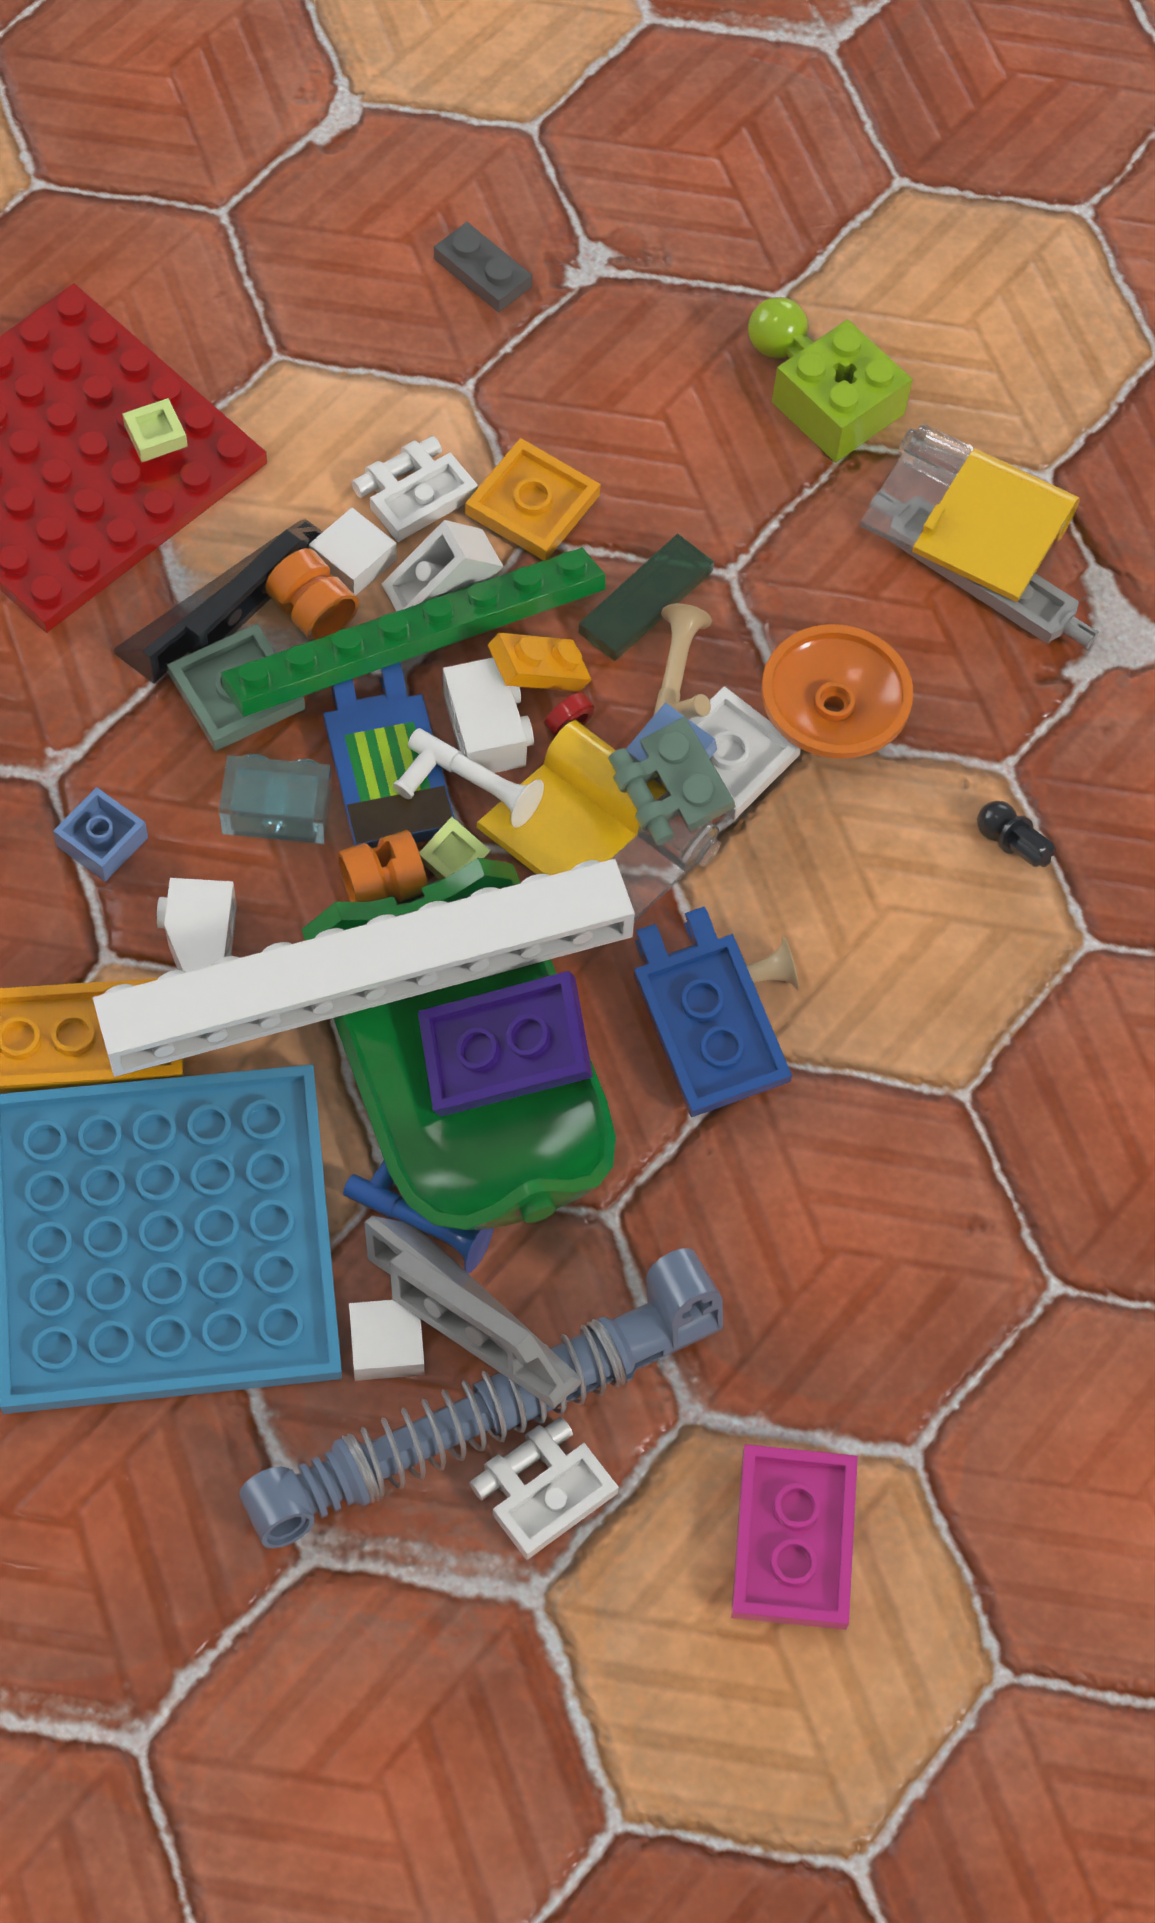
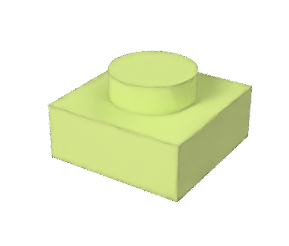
M169 398L122 414L124 426L141 462L188 447L185 431Z
M451 816L419 853L423 865L442 880L476 858H485L491 850Z

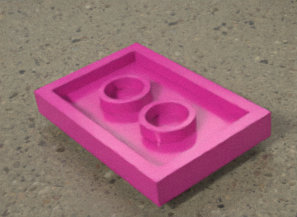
M744 1445L731 1618L847 1629L850 1613L858 1456Z

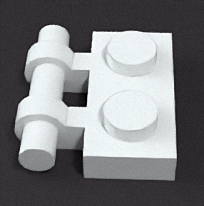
M434 436L420 443L415 440L401 447L399 455L384 463L376 461L365 468V474L351 481L354 492L360 498L374 490L377 492L376 495L370 497V509L397 542L463 506L478 489V484L451 452L436 461L432 459L442 453L441 445ZM410 470L414 472L400 481L396 479Z
M561 1416L545 1428L538 1425L525 1435L526 1441L505 1457L499 1454L484 1464L485 1471L469 1482L471 1489L481 1501L497 1489L504 1492L507 1496L506 1500L493 1508V1517L526 1560L618 1494V1485L585 1443L568 1455H565L558 1446L573 1435L572 1429ZM540 1459L549 1469L524 1485L517 1475Z

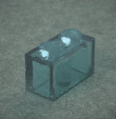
M246 754L242 757L227 755L219 804L222 834L324 844L332 794L330 765L319 764L310 759H297L295 761L272 760L259 754Z

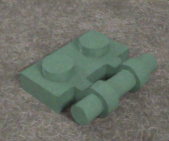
M686 716L640 740L647 759L641 762H633L626 748L616 750L608 757L616 772L613 779L621 792L628 793L638 811L635 814V818L643 831L650 832L657 845H663L674 838L675 834L668 821L679 815L691 832L736 808L734 799ZM659 777L669 797L662 801L654 799L646 784Z

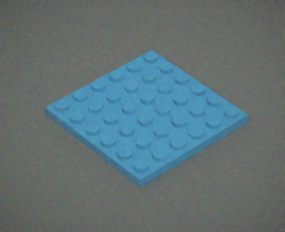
M314 1064L0 1094V1409L3 1414L342 1379Z

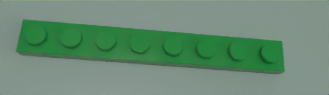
M582 547L564 552L553 558L518 568L501 576L475 583L472 586L440 597L431 598L426 602L394 613L385 614L374 620L348 629L339 630L322 638L296 645L273 655L221 672L223 688L242 716L245 717L606 590L605 573Z

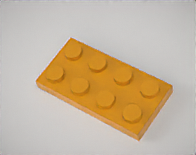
M158 978L0 988V1094L184 1077L183 1059L114 1077L92 998L104 994L108 989L117 985L131 984L136 986L155 981Z

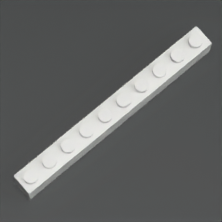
M616 859L604 862L589 860L576 865L570 871L551 876L548 874L532 875L523 880L521 884L502 889L495 887L483 888L474 892L470 897L449 903L445 901L430 902L412 913L400 916L381 915L373 918L363 926L347 930L340 928L328 929L319 933L314 939L295 944L289 942L275 943L265 948L261 953L242 958L237 956L223 957L214 961L210 966L189 972L184 970L170 971L161 975L157 980L136 986L131 984L117 985L108 989L104 994L92 998L114 1077L628 939L633 937L635 913Z

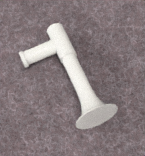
M421 728L413 732L408 742V747L419 754L401 778L393 783L394 790L402 797L410 800L414 796L415 790L437 764L449 772L460 775L504 802L511 811V824L514 828L524 825L531 818L542 799L544 791L542 780H534L529 785L515 784L464 756L461 751Z

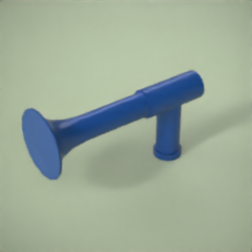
M384 1160L371 1181L356 1174L350 1176L343 1191L345 1197L389 1218H396L452 1246L463 1257L465 1261L464 1270L467 1273H471L478 1266L487 1251L494 1228L463 1230L433 1225L409 1207L401 1195L389 1190L394 1181L388 1172Z

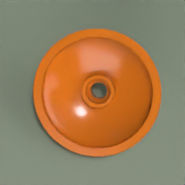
M827 624L803 629L779 644L766 663L762 678L761 695L769 720L789 742L815 755L846 759L861 757L878 751L898 736L910 715L913 704V684L905 662L887 642L860 628ZM834 706L838 708L840 711H830L826 709V707Z

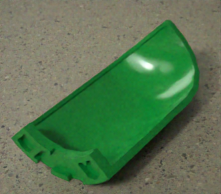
M476 858L447 878L422 887L425 897L401 905H397L394 897L370 902H334L301 930L306 941L314 939L319 933L328 929L340 928L347 930L366 925L370 920L381 915L400 916L418 911L422 906L430 902L445 901L449 903L468 898L474 892L483 888L495 887L502 889L521 884L512 863ZM551 959L333 1018L388 1172L406 1204L435 1226L463 1230H482L507 1226L522 1221L526 1223L538 1222L551 1216L556 1209L579 1199L597 1188L613 1168L616 1134L608 1102L591 1059L593 1078L442 1117L433 1111L418 1011L555 975L557 973Z

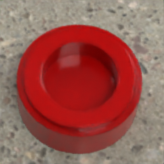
M583 692L574 693L560 702L547 715L544 725L555 737L571 721L577 720L584 726L594 714L595 706Z

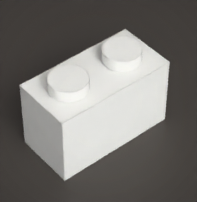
M494 658L444 667L443 697L459 751L493 773L525 767L527 746L534 745V737L529 717L527 715L520 717L516 705L521 703L520 687L505 685Z

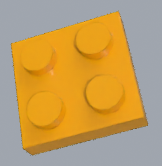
M520 438L465 503V515L544 561L552 555L600 496L601 484Z

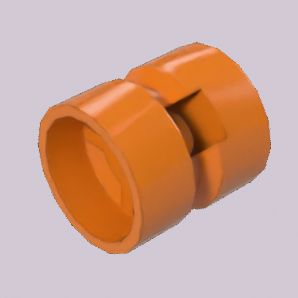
M304 548L284 558L269 575L265 585L266 593L287 615H291L292 622L309 641L345 629L355 617L359 608V599L342 580L330 574V567L313 549Z
M408 830L380 838L376 848L370 847L367 843H362L337 852L340 873L350 902H370L394 897L400 903L424 895L422 887L428 885L417 845Z

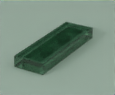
M677 533L579 623L578 633L612 660L616 661L663 618L661 615L663 607L679 603L713 572L714 561Z

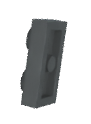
M468 222L434 246V259L498 313L532 287V275Z

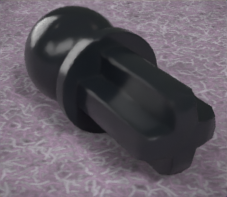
M1003 801L989 802L980 810L977 817L979 831L987 839L999 841V847L1008 854L1016 853L1033 867H1046L1051 863V857L1056 852L1055 845L1033 829V823L1029 818L1017 816L1014 808Z

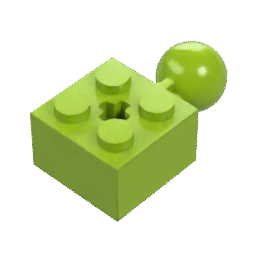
M773 297L764 300L753 310L748 322V334L756 350L770 358H790L777 367L772 403L835 463L905 414L913 379L851 321L845 320L813 342L807 336V316L800 305L793 300L784 297Z

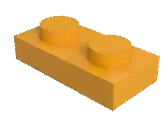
M498 633L488 644L506 686L581 692L592 680L582 660V654L576 647L574 640Z

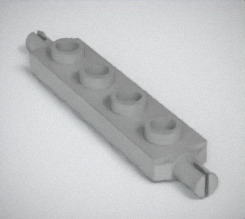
M881 490L873 497L869 508L892 522L888 541L1040 640L1049 644L1064 633L1086 649L1095 641L1099 631L1094 630L1075 617L1079 603L1075 598L1035 573L1017 603L912 552L915 542L922 533L923 525L934 508L919 498L902 506L885 495Z

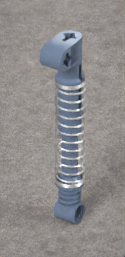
M689 1248L672 1251L661 1257L651 1266L646 1276L648 1303L614 1319L600 1317L596 1320L592 1319V1322H587L586 1326L581 1324V1334L571 1339L561 1334L562 1343L550 1349L582 1378V1383L554 1409L502 1373L498 1372L489 1377L486 1371H482L483 1380L472 1384L474 1393H472L468 1382L462 1380L461 1384L467 1396L452 1403L448 1392L442 1389L441 1394L447 1406L435 1412L431 1411L427 1400L422 1398L421 1403L427 1415L412 1422L407 1410L402 1408L401 1413L407 1424L392 1431L386 1418L382 1417L381 1423L386 1434L375 1440H371L366 1428L361 1427L360 1431L365 1443L357 1441L354 1435L348 1433L347 1436H342V1438L335 1440L331 1450L324 1453L326 1461L322 1462L319 1457L311 1459V1468H308L306 1463L298 1465V1474H295L292 1469L280 1466L266 1469L252 1476L240 1489L239 1497L263 1546L267 1548H280L292 1544L310 1531L315 1522L313 1515L315 1513H318L320 1518L328 1516V1507H331L334 1512L341 1509L340 1501H344L347 1506L353 1503L366 1506L370 1502L374 1503L375 1500L379 1501V1499H383L385 1494L384 1479L386 1478L396 1488L404 1489L406 1482L405 1469H408L415 1478L424 1480L426 1474L424 1460L428 1459L436 1469L444 1470L446 1465L445 1450H448L457 1460L464 1461L467 1453L465 1441L468 1440L476 1450L484 1451L487 1444L486 1431L495 1440L504 1442L508 1430L515 1429L518 1432L524 1433L527 1421L534 1419L538 1423H544L547 1412L551 1410L564 1414L567 1403L570 1401L584 1405L587 1393L592 1391L597 1395H603L608 1383L619 1388L620 1385H624L633 1379L636 1370L723 1329V1298L695 1251ZM480 1435L482 1446H479L473 1437ZM458 1444L461 1446V1456L453 1448ZM439 1453L441 1465L438 1464L436 1460L433 1458V1456ZM418 1463L420 1464L421 1475L413 1467ZM399 1473L400 1484L392 1475Z

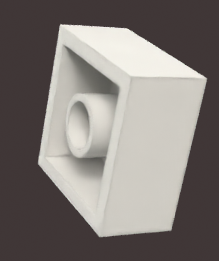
M353 507L309 544V549H313L330 567V574L342 580L355 596L397 560V543Z
M394 1300L349 1303L355 1381L425 1375L421 1319Z

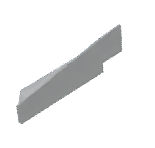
M371 1216L364 1222L368 1260L390 1274L392 1300L553 1409L582 1383V1378L421 1230L402 1221Z

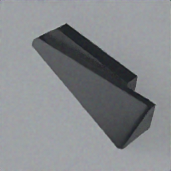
M306 519L298 521L115 647V654L155 684L168 671L167 664L182 658L187 652H196L233 635L271 599L266 593L265 585L274 568L295 551L304 548L309 549V544L323 531Z

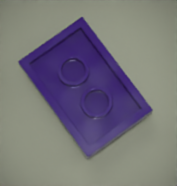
M570 971L418 1011L433 1111L440 1117L593 1078L576 978Z

